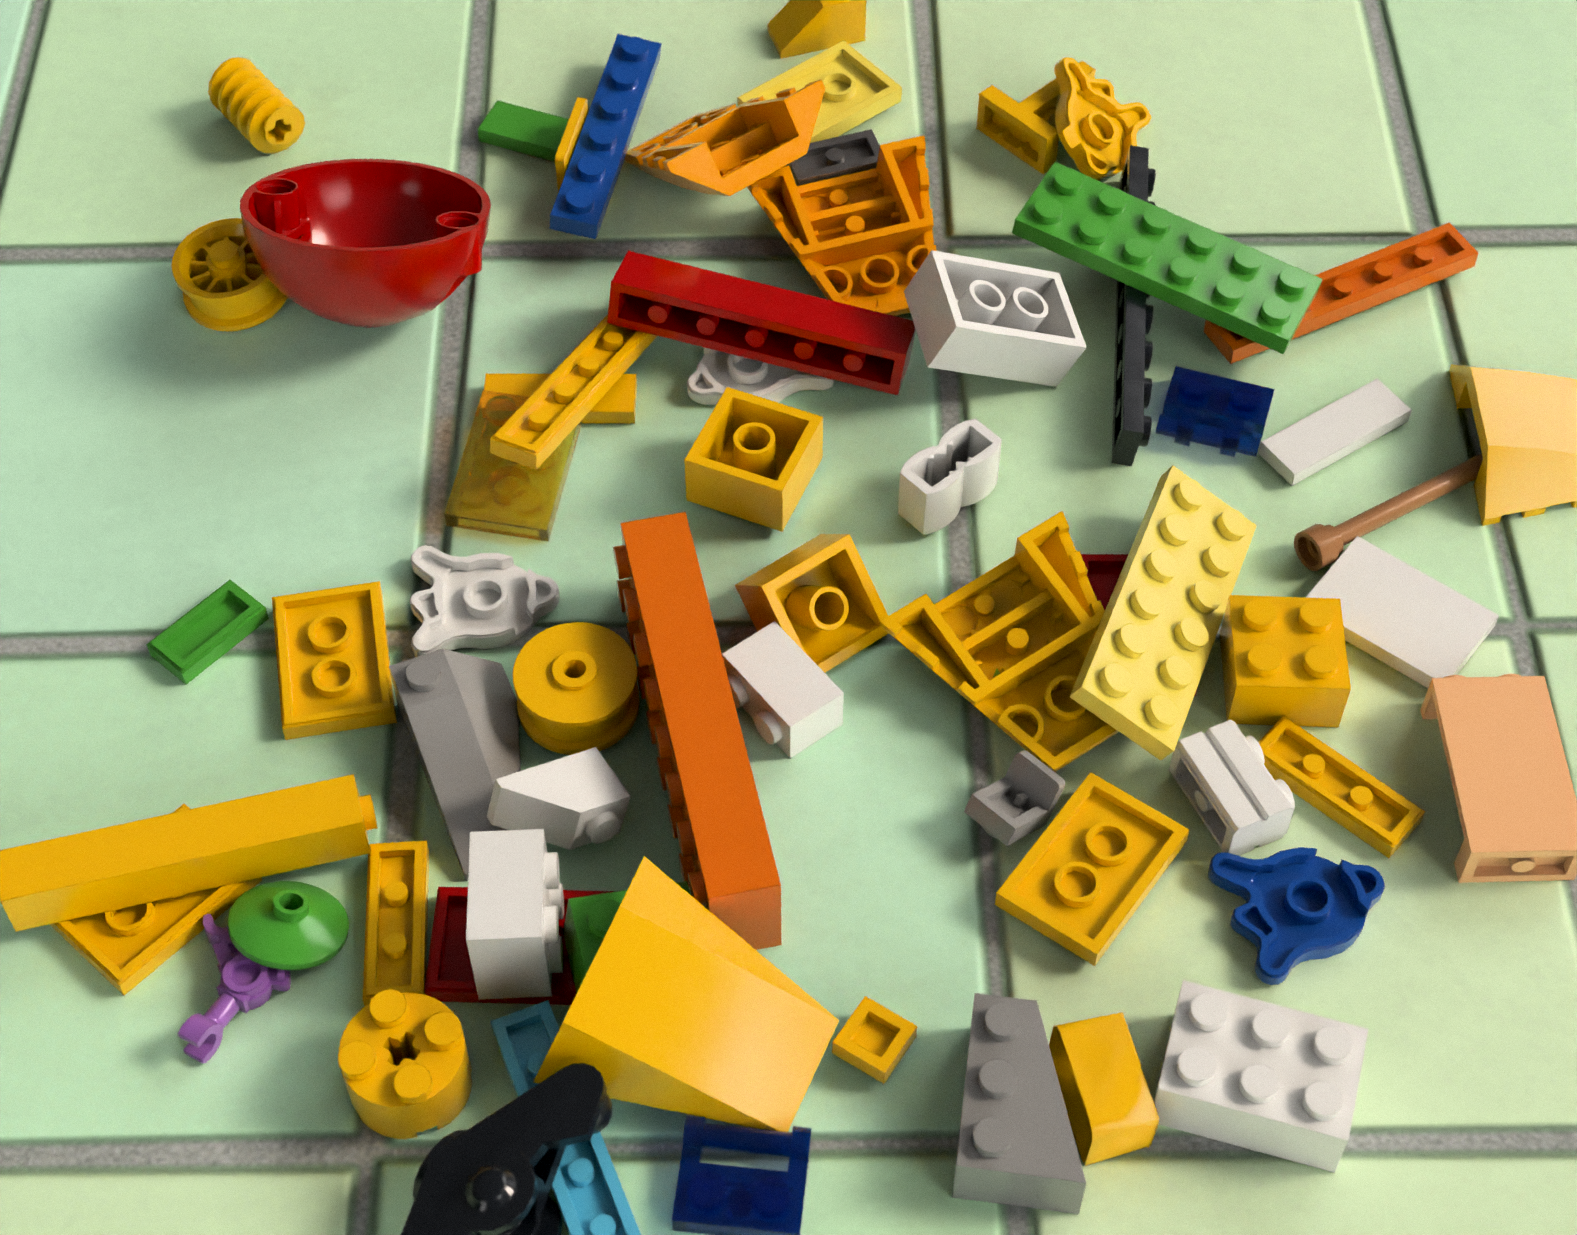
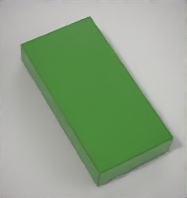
M497 100L478 128L479 142L555 162V155L569 119Z
M228 580L146 645L150 655L187 685L266 622L269 617L265 606L232 580Z

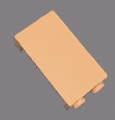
M1504 674L1499 677L1450 675L1444 678H1432L1420 711L1422 719H1438L1464 835L1463 843L1454 862L1458 883L1575 880L1577 876V800L1545 677Z

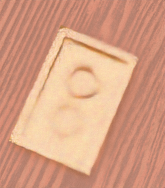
M483 390L444 513L446 525L549 542L583 419L541 466L534 470L490 453V438L529 397Z

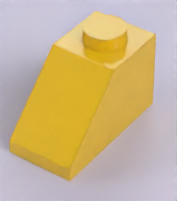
M790 0L767 24V31L781 59L825 50L843 40L848 44L865 41L866 0Z

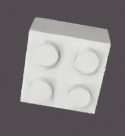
M544 829L470 832L466 943L478 998L498 999L552 996V973H563L562 936H559V919L564 918L563 884L559 883L558 852L547 853Z

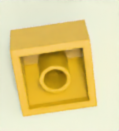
M820 534L735 585L757 632L775 621L824 673L889 634L880 626V621L888 617V614L850 534Z

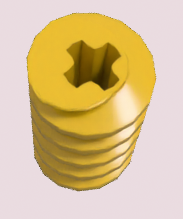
M243 57L230 58L214 71L208 88L211 103L258 151L266 154L278 153L288 149L299 139L305 126L304 115L250 60Z

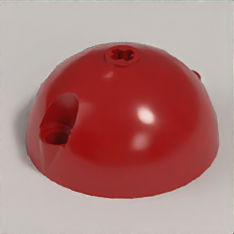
M344 159L310 163L288 168L260 179L251 185L240 199V213L245 236L267 278L285 297L317 316L341 324L373 328L397 324L424 315L435 309L436 306L449 297L468 275L482 270V248L488 233L491 210L490 198L485 190L473 180L440 167L388 159Z

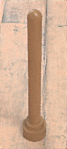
M1482 453L1335 527L1332 525L1315 524L1297 533L1294 538V547L1299 560L1311 571H1318L1336 562L1339 554L1343 551L1344 545L1352 542L1357 536L1362 537L1475 480L1483 460Z

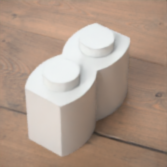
M971 419L961 422L948 430L941 438L938 446L929 447L914 454L906 461L900 471L898 514L923 535L946 527L956 518L961 507L981 501L996 486L1002 439L977 419Z

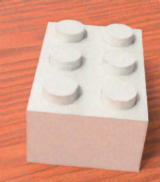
M931 250L904 290L928 368L1057 387L1087 348L1062 278L1058 272Z
M1183 980L1154 1097V1104L1159 1115V1125L1335 1173L1349 1140L1368 1029Z

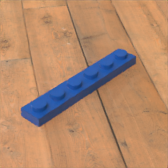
M617 34L552 208L549 229L592 239L597 238L659 63L662 43L644 40L640 37Z

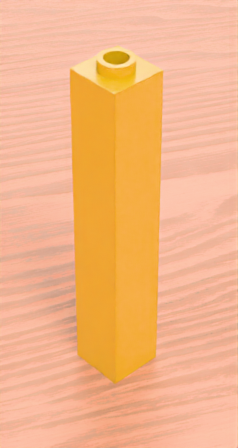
M352 774L0 850V902L17 932L370 854L371 850L367 831L378 828L371 794L359 795L355 776Z

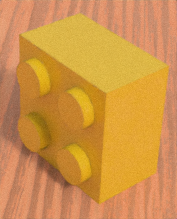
M726 387L684 459L686 500L783 532L823 458V417Z
M1229 595L1220 631L1226 720L1231 719L1236 724L1275 725L1285 716L1298 726L1338 728L1351 690L1340 599Z

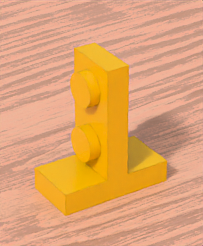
M1084 61L1079 62L1084 72L1094 79L1096 69ZM1057 78L1020 103L993 85L979 93L976 129L1042 174L1048 172L1057 160L1059 136L1055 126V110L1060 98V87Z

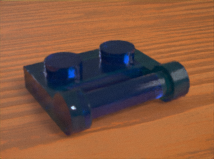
M687 1115L672 1214V1230L709 1235H801L812 1128L793 1126L792 1132L709 1124L706 1123V1117ZM711 1149L789 1158L788 1172L702 1163L703 1150Z

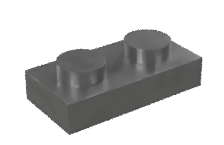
M872 129L810 143L806 155L786 166L789 165L797 186L876 168L880 145Z

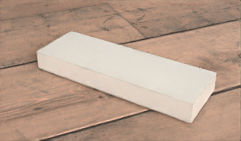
M1377 378L1261 441L1258 454L1293 486L1407 423L1411 409Z

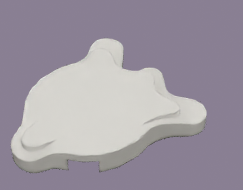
M704 348V355L698 363L696 371L687 380V392L693 401L704 405H717L726 387L779 403L787 396L799 391L829 389L833 386L834 380Z
M420 546L411 556L412 569L417 576L432 587L427 590L417 591L410 598L411 611L422 623L421 627L412 637V652L415 657L442 648L447 650L459 648L484 650L503 647L513 643L524 636L542 616L556 608L560 599L558 585L549 577L537 575L531 569L526 572L524 569L514 565L513 557L508 555L479 553L467 557H458L443 553L432 546Z

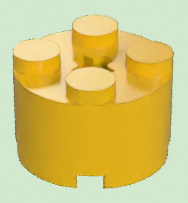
M394 989L383 990L375 994L370 1003L356 1013L342 1034L338 1051V1064L352 1105L362 1122L373 1131L394 1139L416 1138L419 1132L426 1131L435 1126L439 1130L450 1124L465 1107L473 1084L470 1058L460 1020L441 1001L419 993H401Z

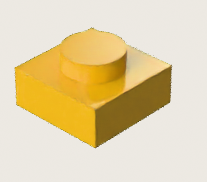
M865 996L833 1040L832 1054L884 1084L916 1039L917 1026Z

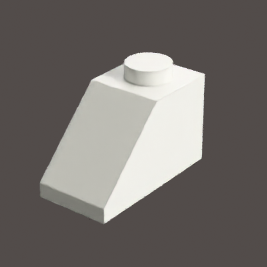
M594 747L495 779L487 818L492 825L506 830L544 829L547 843L572 850L592 842L596 844L603 843L620 833L631 796L599 750Z

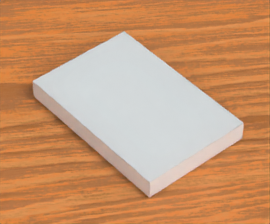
M1358 536L1306 596V598L1340 599L1345 641L1426 688H1429L1432 678L1457 675L1495 627L1499 617L1498 614Z

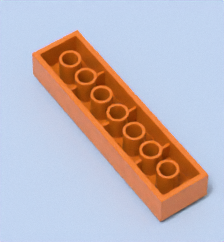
M686 512L621 523L622 545L613 547L618 579H622L616 580L621 611L626 612L629 622L626 623L629 646L633 654L636 655L638 662L637 680L642 699L647 701L649 711H646L651 743L652 745L657 744L659 757H657V767L663 791L667 790L670 804L667 805L671 831L673 838H678L681 853L678 855L682 879L688 882L692 897L755 950L781 945V883Z

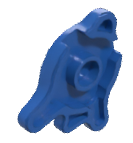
M1299 847L1279 851L1264 859H1248L1231 853L1221 852L1212 857L1208 869V877L1216 886L1245 899L1246 904L1234 909L1230 925L1235 932L1251 941L1257 947L1254 968L1257 977L1266 984L1279 985L1285 981L1292 968L1301 962L1329 958L1344 952L1354 944L1362 932L1368 911L1380 900L1384 891L1383 877L1375 868L1368 865H1355L1342 859L1340 865H1337L1328 859L1315 856L1316 848Z

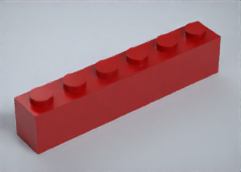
M629 250L611 281L608 324L897 396L910 362L916 333L913 320Z

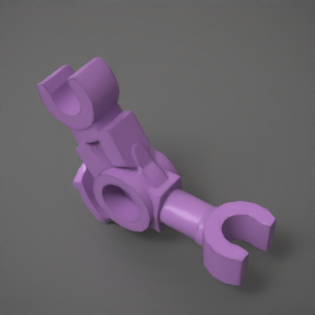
M210 913L203 916V926L219 963L217 964L221 974L220 984L217 986L219 997L203 1015L197 1013L189 1017L178 1032L180 1038L189 1042L184 1048V1053L203 1064L209 1061L216 1053L223 1038V1029L238 1011L247 1014L249 1010L265 1004L269 1000L272 990L288 991L291 985L290 970L269 968L245 957L233 945L228 934V927L216 926Z

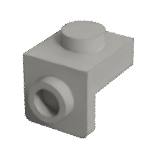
M1023 750L1014 756L1004 778L971 795L964 812L979 823L988 835L1009 846L1046 825L1065 787V780L1027 750Z

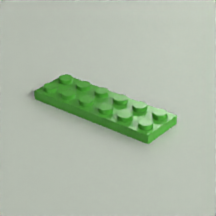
M1057 162L1053 163L1015 219L1012 234L1281 354H1284L1323 281L1322 278L1298 267L1287 264L1255 248L1246 246Z

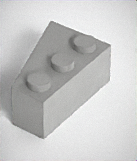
M975 993L952 1197L1079 1214L1086 1180L1038 1003L1035 1000Z

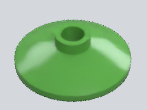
M296 881L269 882L246 891L232 905L227 924L229 937L240 953L255 963L280 970L307 969L329 961L343 948L349 931L348 915L342 904L333 895L314 885Z

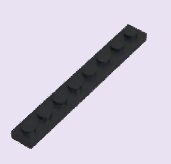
M1130 145L1120 177L1119 189L1155 205V202L1148 201V197H1151L1156 175L1155 169L1148 168L1149 148ZM1118 280L1116 290L1112 463L1132 466L1138 447L1147 446L1151 433L1152 418L1151 416L1144 415V408L1147 409L1152 392V379L1145 378V371H1148L1151 363L1153 342L1146 341L1145 334L1148 335L1153 319V305L1146 304V299L1150 297L1149 294Z

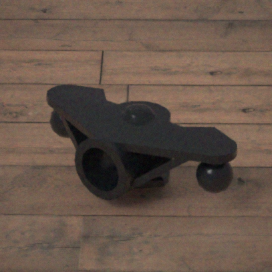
M576 1063L564 1067L470 1129L456 1130L441 1139L430 1150L418 1170L413 1188L414 1203L401 1235H561L563 1221L558 1206L549 1197V1192L566 1145L591 1140L592 1134L599 1133L604 1129L612 1117V1102L610 1096L606 1093L607 1087L601 1073L594 1066L586 1063Z

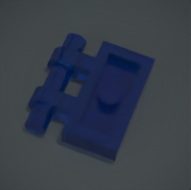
M1175 366L1165 398L1163 412L1160 414L1157 423L1156 434L1175 438L1174 443L1190 447L1191 442L1219 448L1220 454L1235 457L1236 453L1257 457L1275 389Z

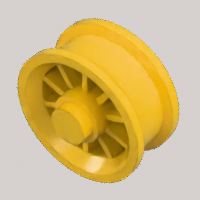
M241 218L222 219L203 225L191 232L175 250L172 259V273L178 287L183 291L185 307L189 315L206 328L217 331H240L257 326L275 315L287 300V297L263 273L245 236Z
M585 622L559 624L545 629L532 637L520 650L513 667V685L517 696L518 716L528 736L540 746L566 755H572L594 747L602 751L621 740L634 725L640 706L637 685V663L630 646L614 631L597 624Z

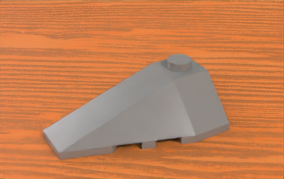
M442 648L390 665L389 669L398 707L464 877L468 881L470 832L506 830L492 825L487 818V812L495 779L521 771L519 749L520 720L517 711V699L501 663Z

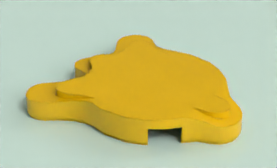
M1062 58L1054 67L1060 87L1059 103L1055 110L1057 134L1062 145L1082 174L1098 181L1104 177H1112L1123 170L1130 145L1137 146L1136 134L1149 124L1151 115L1148 109L1140 102L1125 105L1118 103L1114 97V88L1108 80L1090 78L1073 58Z

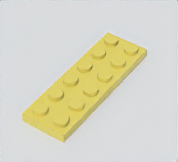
M1172 465L1161 475L1074 684L1070 698L1159 760H1163L1175 750L1222 622L1228 597L1233 592L1257 525Z

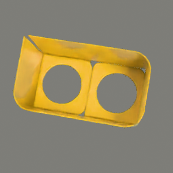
M1123 1013L1055 1025L1052 1030L1049 1047L1072 1132L1082 1162H1085L1084 1166L1150 1147L1159 1124V1115L1141 1069V1063Z

